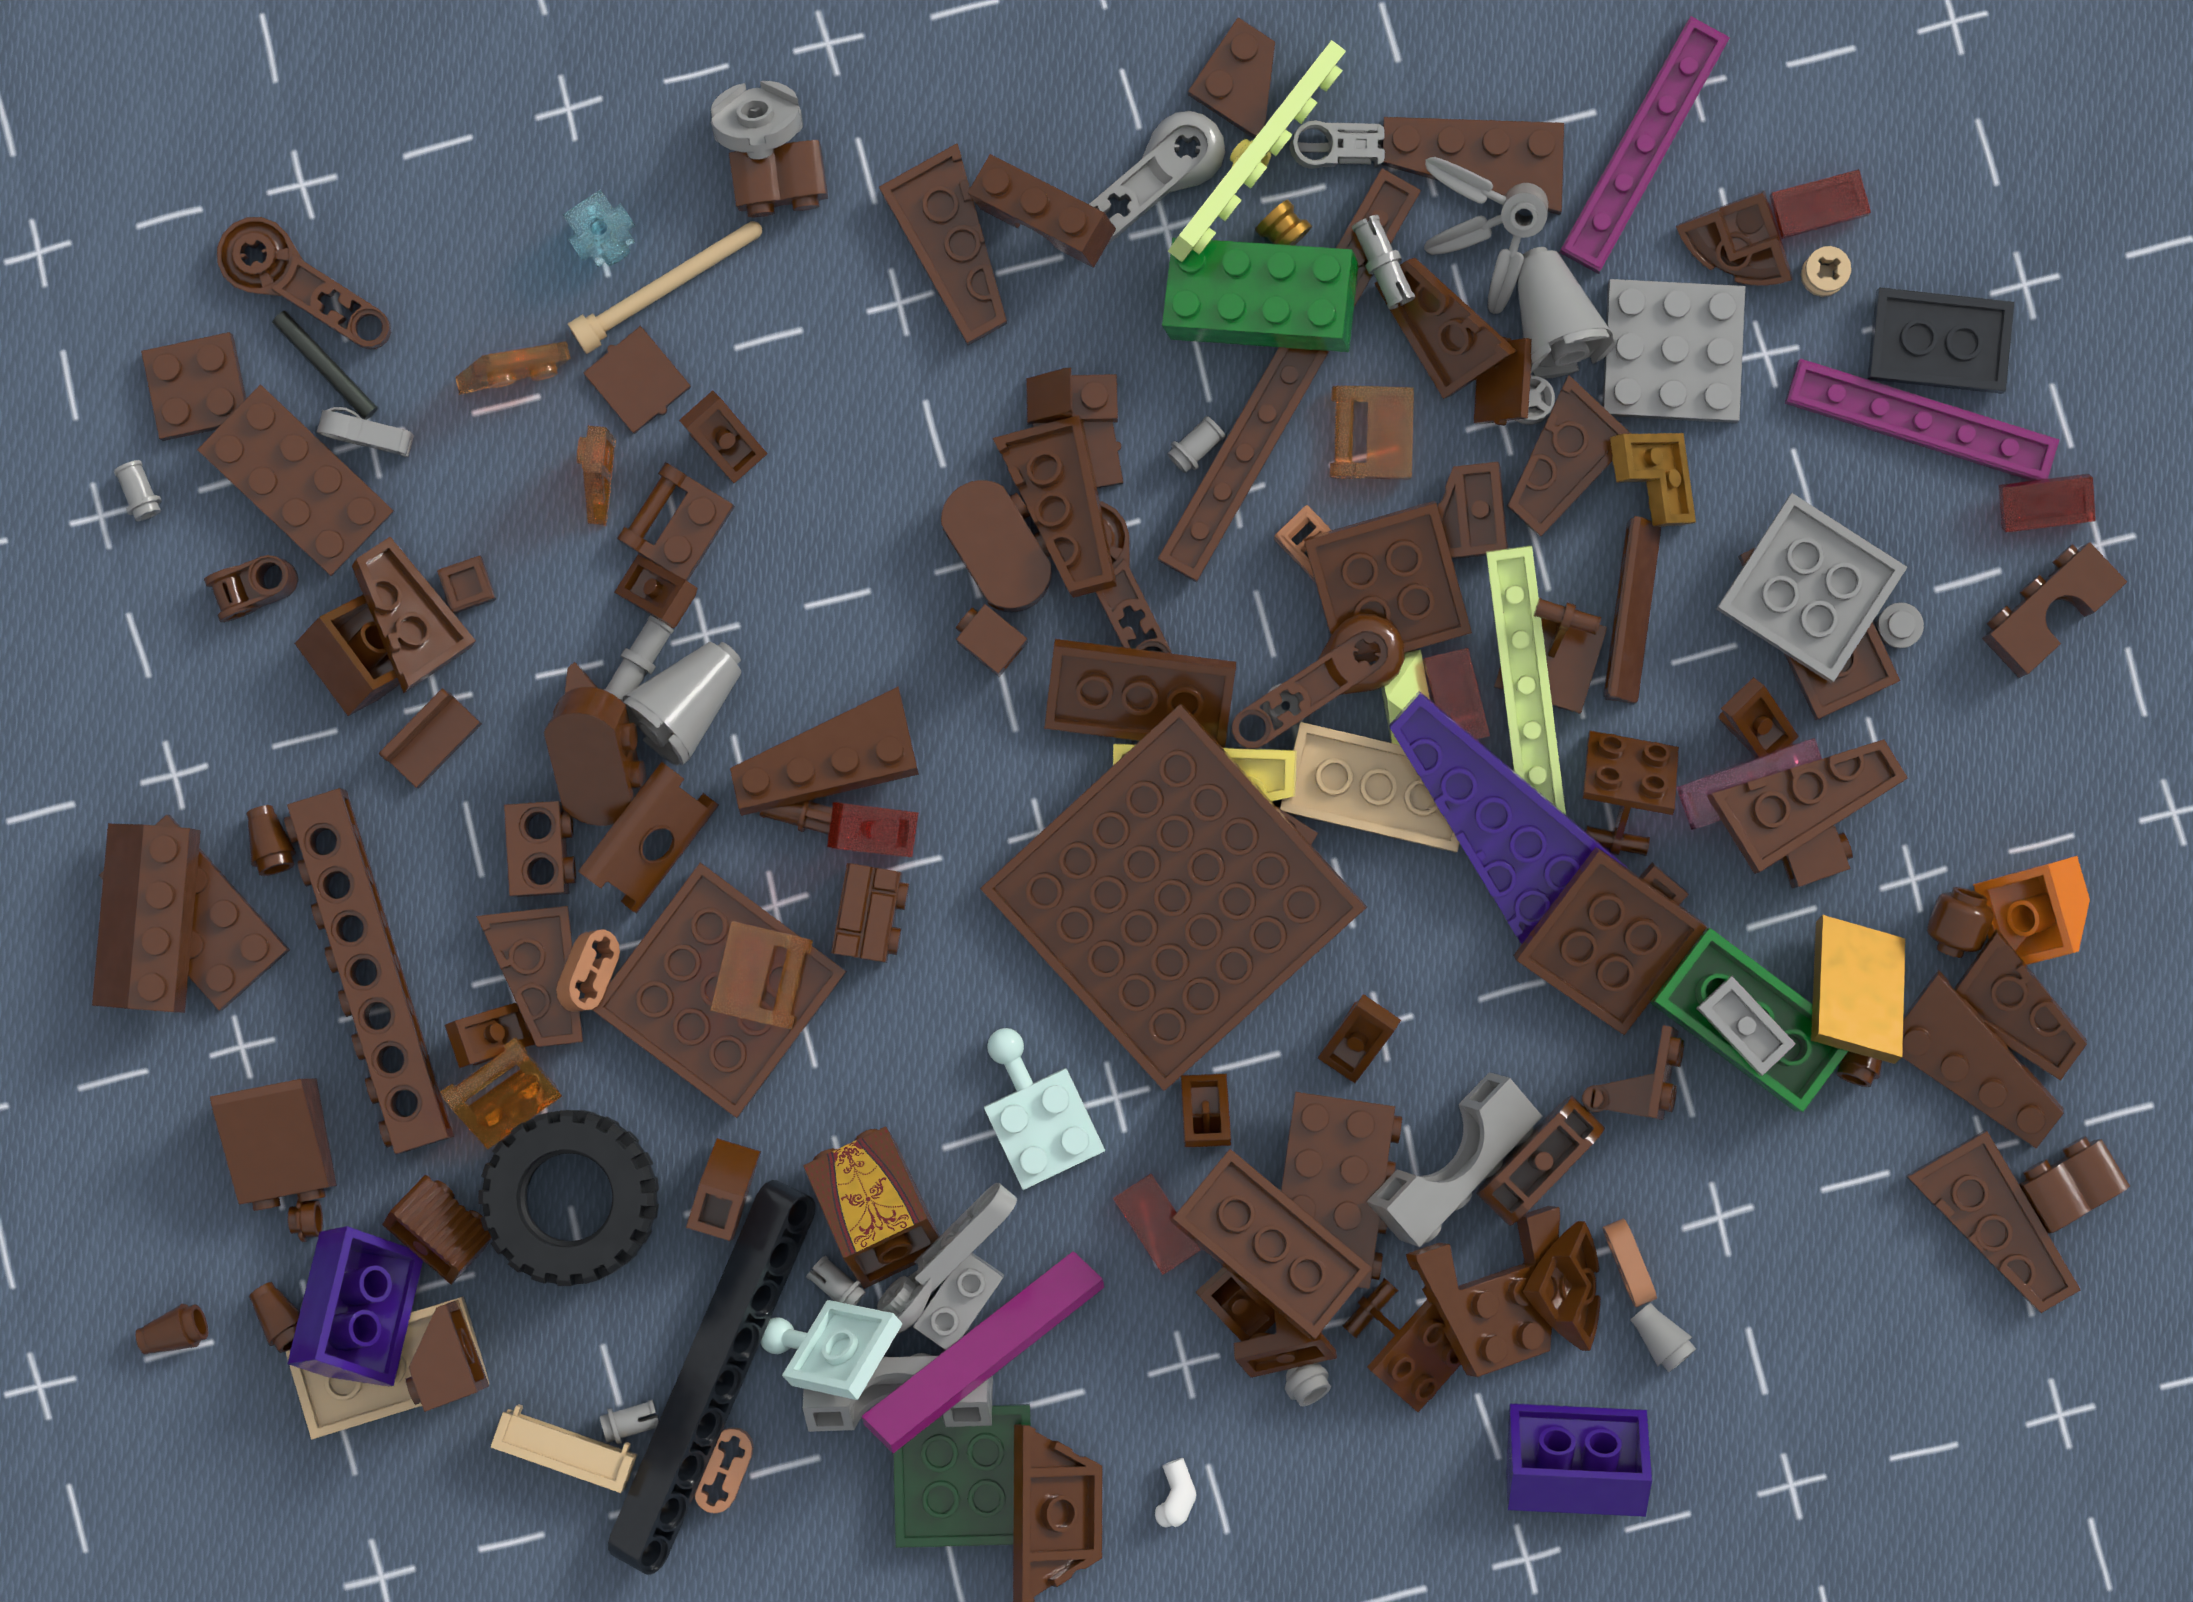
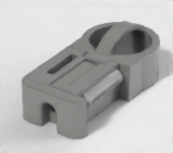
M1308 121L1301 125L1291 137V155L1299 165L1309 169L1335 167L1337 164L1371 165V161H1374V168H1376L1385 158V150L1381 149L1382 140L1384 139V127L1381 124ZM1307 129H1315L1322 132L1328 139V142L1301 143L1298 142V137L1301 132ZM1301 152H1328V155L1321 159L1312 160L1302 155Z
M344 407L322 410L316 432L335 440L402 455L403 457H409L414 437L412 432L361 419L356 412ZM334 411H347L355 415L356 417L345 415L342 413H337Z

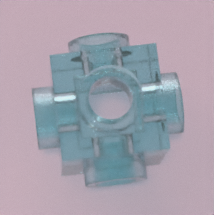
M601 190L563 214L575 233L568 240L582 261L591 257L597 267L605 262L608 266H612L620 262L631 252L628 247L634 244L635 241L629 230L634 228L635 224L621 203L613 208ZM607 229L604 234L597 235L600 230Z

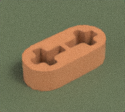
M604 929L584 932L574 942L556 989L557 998L566 1010L571 1012L592 1010L601 1002L620 954L619 943L611 932ZM592 943H598L596 950L601 954V958L595 959L596 951L592 948ZM576 983H581L580 990L585 994L582 999H578L580 991L575 988Z
M1623 1218L1603 1226L1606 1241L1635 1308L1656 1300L1657 1295L1626 1220Z
M731 1427L721 1432L695 1493L697 1504L706 1512H723L736 1499L754 1449L752 1438L743 1429ZM733 1436H736L740 1439L739 1447L745 1450L744 1456L736 1455L730 1467L727 1468L722 1466L726 1451L720 1448L721 1441L729 1442ZM720 1472L726 1475L722 1490L728 1493V1498H719L715 1504H712L708 1501L709 1493L704 1491L703 1488L705 1484L712 1485Z

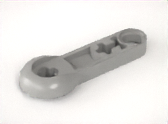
M1192 111L1177 112L1162 120L1153 131L1142 159L1089 204L1107 214L1111 209L1109 201L1111 198L1115 197L1118 201L1127 198L1130 201L1127 205L1129 213L1127 216L1123 217L1120 213H1117L1109 219L1116 230L1108 244L1168 193L1200 185L1216 174L1222 166L1225 144L1222 133L1212 120L1203 114ZM1181 139L1186 143L1195 140L1199 145L1195 147V153H1198L1197 157L1192 159L1189 155H1185L1180 158L1176 154V152H1179V145L1176 143Z
M1000 1183L990 1186L915 1261L918 1265L917 1271L909 1277L902 1276L898 1278L882 1295L877 1309L894 1313L902 1322V1326L897 1334L907 1330L922 1315L931 1293L1012 1212L1017 1198Z

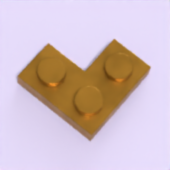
M1684 433L1621 434L1610 437L1616 482H1647L1652 525L1683 526L1696 523Z

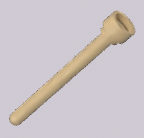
M756 221L745 224L595 317L593 313L586 318L583 314L568 323L570 330L587 355L602 345L600 341L607 337L605 332L759 238L762 234V226Z

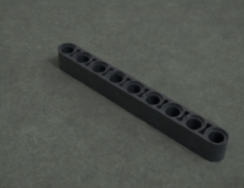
M777 1180L765 1183L755 1197L609 1537L608 1550L610 1554L646 1575L657 1572L669 1556L815 1215V1202L812 1197Z

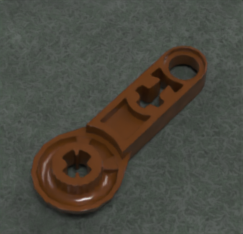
M246 217L233 223L222 234L217 246V263L223 277L234 287L249 293L282 296L362 348L377 349L389 340L391 325L386 315L372 304L304 262L288 234L276 222L263 217ZM259 244H263L266 249H263L261 252L267 256L262 264L254 261L251 266L246 265L244 261L249 258L246 254H243L248 246L256 248ZM336 292L341 294L338 301L351 312L355 303L361 306L351 315L346 329L340 326L347 320L340 313L331 310L328 315L323 314L325 306L320 300L324 295L332 297ZM366 316H375L382 323L380 336L371 341L361 339L357 333L359 321Z
M1100 501L1117 586L1097 591L1095 594L1122 647L1130 648L1128 640L1137 639L1130 626L1122 628L1119 623L1124 618L1123 609L1130 607L1133 612L1141 610L1145 618L1139 622L1143 634L1145 635L1152 629L1156 636V639L1143 641L1135 649L1144 650L1147 647H1157L1164 653H1171V649L1130 570L1129 532L1126 521L1115 508Z
M1359 614L1345 620L1333 632L1316 662L1235 716L1232 723V734L1235 740L1246 748L1261 747L1339 695L1374 691L1388 685L1399 674L1405 660V645L1399 631L1388 620L1374 614ZM1361 640L1367 645L1375 642L1379 648V653L1374 654V656L1379 658L1372 665L1366 660L1360 663L1355 660L1353 652H1358L1359 649L1354 647ZM1287 690L1291 695L1299 693L1303 698L1298 704L1301 712L1295 716L1290 711L1284 712L1277 717L1283 725L1274 730L1270 716L1260 709V705L1268 701L1272 710L1282 703L1283 700L1280 694L1283 691ZM1248 715L1259 716L1266 725L1264 736L1255 742L1245 740L1239 732L1241 720Z

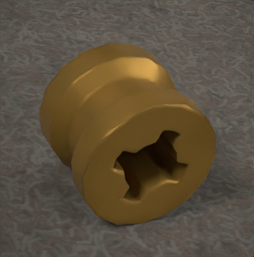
M1285 200L1257 225L1255 231L1260 237H1267L1273 244L1295 246L1310 231L1312 225L1306 219H1299L1294 213V205L1289 200Z

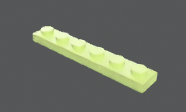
M1331 40L1169 248V253L1181 262L1184 261L1192 249L1200 255L1216 234L1210 228L1217 217L1226 221L1242 201L1235 195L1243 184L1250 189L1253 187L1267 168L1261 163L1265 155L1271 152L1277 156L1291 138L1292 134L1286 128L1294 119L1302 124L1318 103L1311 98L1318 87L1327 92L1343 70L1336 66V64L1346 52L1343 48Z
M1532 546L1486 551L1513 768L1519 776L1566 814L1542 621L1540 617H1534L1539 597Z

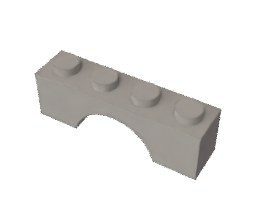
M1489 1072L1459 1103L1463 1118V1137L1456 1155L1444 1168L1424 1176H1416L1397 1169L1368 1199V1205L1399 1240L1417 1247H1421L1423 1244L1433 1240L1441 1231V1224L1454 1211L1461 1209L1470 1201L1472 1191L1485 1178L1492 1176L1500 1169L1503 1164L1502 1159L1515 1146L1522 1144L1531 1136L1533 1126L1543 1116L1511 1078Z
M917 1353L910 1357L883 1356L858 1400L804 1389L802 1408L808 1431L855 1430L862 1415L868 1409L887 1397L938 1356L926 1353ZM993 1376L941 1416L945 1427L992 1426Z

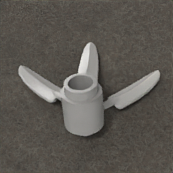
M1429 157L1425 162L1427 171L1447 187L1480 204L1485 203L1487 198L1503 205L1501 215L1489 220L1482 215L1474 217L1435 235L1426 241L1424 245V250L1431 255L1454 252L1489 239L1492 235L1491 228L1503 223L1506 230L1513 235L1509 249H1502L1499 252L1490 284L1487 306L1490 313L1499 314L1504 310L1512 295L1523 264L1524 257L1520 252H1517L1521 238L1536 235L1543 229L1548 214L1547 196L1540 187L1531 183L1517 184L1503 196L1492 190L1493 184L1491 181L1446 160ZM1528 209L1532 215L1524 216L1517 213V211Z

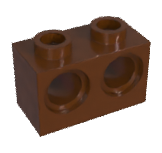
M560 801L504 805L509 896L516 898L570 894L569 884L576 883V862L574 856L567 857L566 838H573L574 836L573 817L563 809ZM538 814H546L552 824L550 833L542 839H534L529 832V823ZM548 859L554 866V876L550 882L538 885L532 878V868L537 861Z

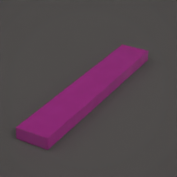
M1690 16L1559 253L1597 274L1600 273L1730 37Z
M1799 359L1785 400V404L2040 484L2047 483L2059 444V439L1804 359Z
M1074 1251L862 1415L863 1424L892 1453H895L1104 1288L1103 1278Z

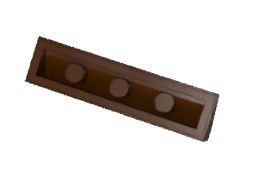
M1639 516L1631 518L1626 525L1603 694L1605 700L1637 703L1639 698L1661 536V526H1653L1652 521Z

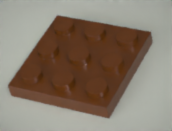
M1435 501L1303 538L1330 637L1345 620L1359 614H1374L1388 620L1399 631L1405 645V652L1472 633ZM1361 640L1354 647L1359 649L1358 652H1353L1358 663L1364 660L1370 663L1377 661L1379 658L1374 656L1375 653H1379V648L1375 642L1367 645Z
M1595 847L1513 956L1517 962L1625 1035L1697 942L1707 926L1700 919Z

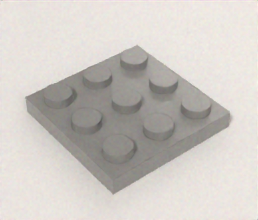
M1610 279L1608 281L1606 324L1613 334L1615 346L1604 358L1602 406L1613 417L1737 423L1740 420L1745 286Z
M1791 493L1716 610L1828 682L1833 683L1906 571L1907 566Z

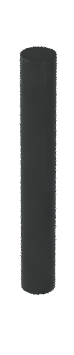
M285 310L280 312L273 319L272 323L363 419L367 420L374 415L378 407Z

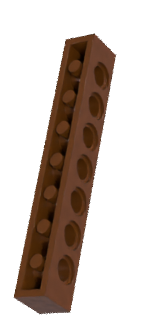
M338 788L287 804L290 816L284 817L286 830L292 843L299 842L304 858L298 861L299 872L305 886L312 885L317 900L316 903L311 904L312 914L318 929H326L330 946L325 947L326 959L331 972H339L344 988L338 991L339 1001L345 1016L353 1017L357 1033L351 1035L354 1050L359 1060L366 1059L371 1075L365 1078L367 1092L373 1104H380L384 1117L383 1121L378 1122L382 1140L386 1148L393 1146L394 1153L401 1154L454 1137L348 793L346 790ZM331 830L337 839L336 847L331 853L322 855L316 848V838L322 831ZM338 873H344L349 878L350 889L344 897L336 899L330 893L329 883L333 876ZM357 916L363 923L364 931L357 941L349 942L343 935V924L348 918ZM369 959L376 965L377 976L371 984L364 986L356 978V968L362 961ZM378 1003L385 1004L391 1013L388 1025L382 1029L375 1028L369 1020L370 1010ZM393 1046L399 1048L404 1055V1064L395 1073L389 1072L383 1065L385 1051ZM404 1090L413 1092L418 1100L416 1111L408 1117L402 1115L396 1107V1099Z

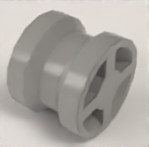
M1531 375L1529 407L1533 409H1528L1527 419L1515 421L1523 425H1534L1540 423L1548 416L1555 403V393L1547 380L1540 376Z

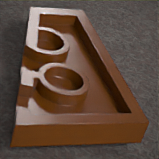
M391 537L356 558L352 569L403 693L409 691L474 645L476 640Z
M1996 929L1954 990L1962 999L1965 998L1976 1010L1979 1018L2009 1048L2061 1081L2087 1045V1040L2004 936Z

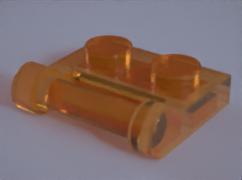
M1333 386L1331 401L1336 402L1334 463H1330V478L1411 480L1414 387ZM1355 402H1367L1366 463L1353 462Z
M732 921L710 1011L792 1030L795 1016L791 1015L805 953L810 954L813 940ZM774 946L787 948L774 1008L771 1011L760 1008Z
M516 1037L504 1045L505 1051L455 1086L451 1083L440 1091L449 1107L487 1149L511 1133L510 1130L517 1125L530 1120L562 1097L557 1086L529 1055ZM515 1065L520 1068L471 1105L467 1102L469 1098Z

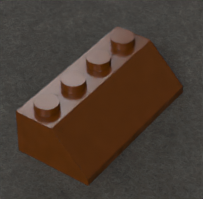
M108 823L92 1006L185 1013L200 830L170 826Z

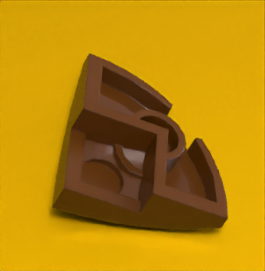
M1764 190L1676 225L1678 233L1688 250L1709 270L1717 267L1726 273L1734 275L1735 282L1757 286L1781 284L1793 279L1780 234Z
M1576 1221L1554 1242L1531 1274L1523 1293L1536 1311L1561 1336L1580 1350L1590 1351L1595 1338L1600 1312L1601 1297L1595 1295L1596 1278L1594 1272H1599V1263L1589 1228L1585 1221Z

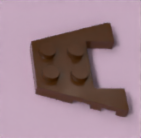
M1546 1206L1526 1213L1517 1221L1524 1257L1523 1264L1459 1286L1450 1244L1436 1243L1406 1254L1411 1269L1418 1271L1425 1285L1422 1290L1428 1302L1435 1304L1445 1323L1442 1329L1466 1375L1479 1377L1550 1351L1552 1327L1532 1306L1523 1290L1537 1264L1559 1238V1207Z

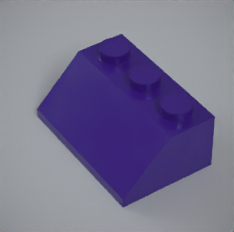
M348 1226L320 1231L287 1364L329 1378L388 1387L394 1386L423 1260L408 1247Z
M1510 1404L1506 1469L1508 1510L1646 1517L1652 1484L1647 1410Z

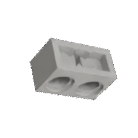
M972 1252L946 1278L913 1327L947 1350L963 1337L1003 1279L1004 1274Z

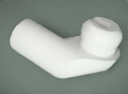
M1183 1458L1162 1465L1171 1491L1166 1501L1156 1507L1155 1518L1165 1528L1182 1525L1187 1520L1196 1500V1490Z

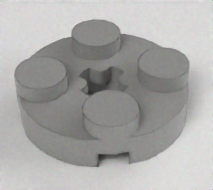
M760 81L761 88L746 90V85L743 83L721 93L711 107V125L714 139L728 149L747 152V155L752 159H763L773 153V148L785 144L803 128L798 98L795 92L786 85L773 81Z

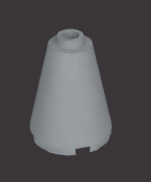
M1537 247L1525 252L1517 279L1523 338L1532 339L1531 373L1534 372L1535 376H1540L1543 379L1556 378L1579 371L1577 362L1588 357L1591 358L1592 364L1603 359L1615 346L1613 334L1559 253L1547 250L1546 247Z
M708 642L624 695L621 701L626 705L629 722L638 725L646 735L643 741L661 757L678 766L681 763L683 766L690 760L741 675V669L738 666V663L741 661L739 655L724 642H721L719 645Z

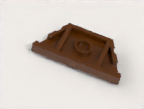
M1021 1424L1014 1425L1013 1602H1034V1597L1047 1588L1060 1586L1071 1579L1077 1570L1086 1569L1102 1559V1465L1086 1456L1077 1455L1071 1448L1058 1441L1048 1439L1036 1432V1429L1030 1425Z

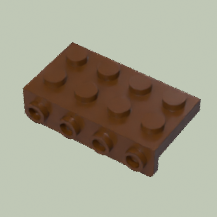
M1295 1092L1281 1192L1372 1267L1371 1271L1358 1286L1370 1289L1371 1279L1379 1280L1382 1267L1383 1253L1375 1252L1377 1234H1386L1387 1225L1368 1205L1367 1201L1395 1172L1396 1162L1388 1161L1390 1143H1399L1402 1116L1394 1115L1396 1106Z

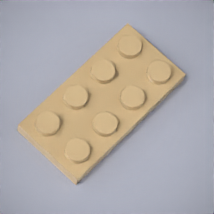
M1299 723L1293 749L1297 750L1295 796L1282 799L1281 810L1288 814L1446 851L1458 852L1459 841L1400 745L1308 723Z
M464 1296L411 1312L394 1386L388 1387L329 1378L289 1365L311 1440L422 1406L421 1403L415 1405L408 1392L406 1378L411 1377L409 1365L436 1307L459 1300L489 1383ZM291 1350L285 1351L287 1359H289Z

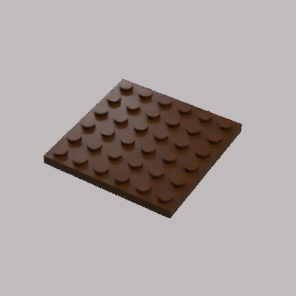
M1183 704L1178 705L980 888L1163 1091L1170 1087L1367 908L1364 902Z

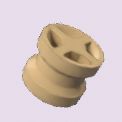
M1832 246L1821 247L1815 250L1804 262L1801 270L1802 283L1813 295L1820 297L1831 296L1838 292L1848 281L1851 274V262L1846 253L1839 248Z

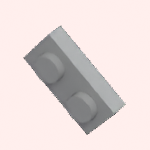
M1732 976L1726 979L1697 1007V1010L1760 1076H1763L1796 1044Z

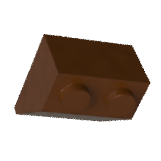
M364 595L318 617L294 643L347 716L380 700L400 685Z
M459 1300L436 1307L409 1365L411 1377L406 1378L408 1392L415 1405L422 1404L424 1412L489 1387Z

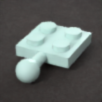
M1002 1028L995 1031L988 1040V1053L995 1062L1005 1065L1016 1091L984 1106V1109L1022 1189L1025 1190L1105 1152L1104 1146L1067 1068L1033 1083L1021 1059L1024 1043L1020 1034L1010 1028Z
M827 1300L808 1333L794 1330L789 1321L775 1317L770 1319L760 1344L767 1352L772 1354H782L790 1348L797 1349L782 1374L791 1386L858 1400L901 1328L902 1322L894 1313Z

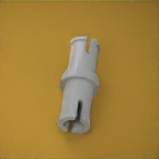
M1372 215L1369 217L1370 221L1367 222L1365 218L1354 224L1352 230L1355 232L1368 260L1365 267L1369 274L1375 275L1386 299L1387 307L1391 310L1397 308L1398 303L1402 306L1415 298V294L1411 291L1399 264V261L1402 260L1399 251L1392 249L1379 221V216Z
M651 615L648 617V621L631 648L623 650L620 655L623 661L606 689H604L620 700L624 695L637 688L646 674L651 675L656 668L653 664L670 634L674 632V629Z

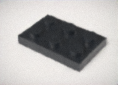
M1879 287L1876 290L1867 379L2003 394L2006 392L2014 302Z

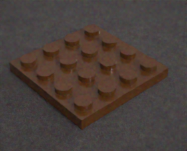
M700 862L609 983L599 1005L592 1010L734 1117L738 1118L847 971Z

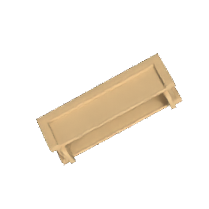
M520 1404L516 1405L514 1410L508 1409L507 1412L502 1413L491 1448L619 1493L626 1489L638 1455L629 1451L631 1443L626 1442L623 1449L540 1421L521 1414L523 1405Z

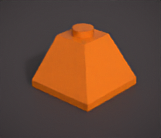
M2077 856L1973 884L1975 892L1988 899L1986 905L1994 913L1988 938L1990 939L1995 930L1998 929L2026 965L2079 952L2090 898Z

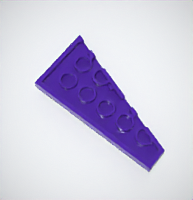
M1420 691L1416 693L1390 723L1389 727L1425 784L1434 802L1445 817L1457 840L1521 944L1595 847L1627 868L1618 858Z

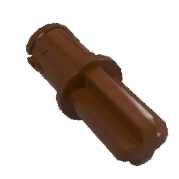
M813 799L760 811V817H767L798 826V831L800 832L810 829L842 839L847 837L852 825V815L849 812L813 803Z

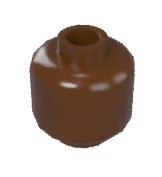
M1953 887L1952 892L1939 895L1927 926L1928 934L1933 940L1938 942L1936 948L1938 951L1952 957L1962 958L1964 952H1978L1982 949L1994 918L1993 910L1986 905L1988 899L1985 896L1961 887Z

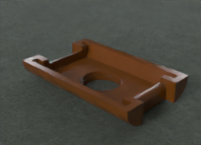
M663 762L658 765L578 870L579 873L599 888H602L606 882H609L626 894L620 902L636 914L719 806L718 803L704 793L696 800L679 786L684 781V778ZM657 829L669 830L672 835V842L668 851L659 859H646L643 855V844L647 836Z

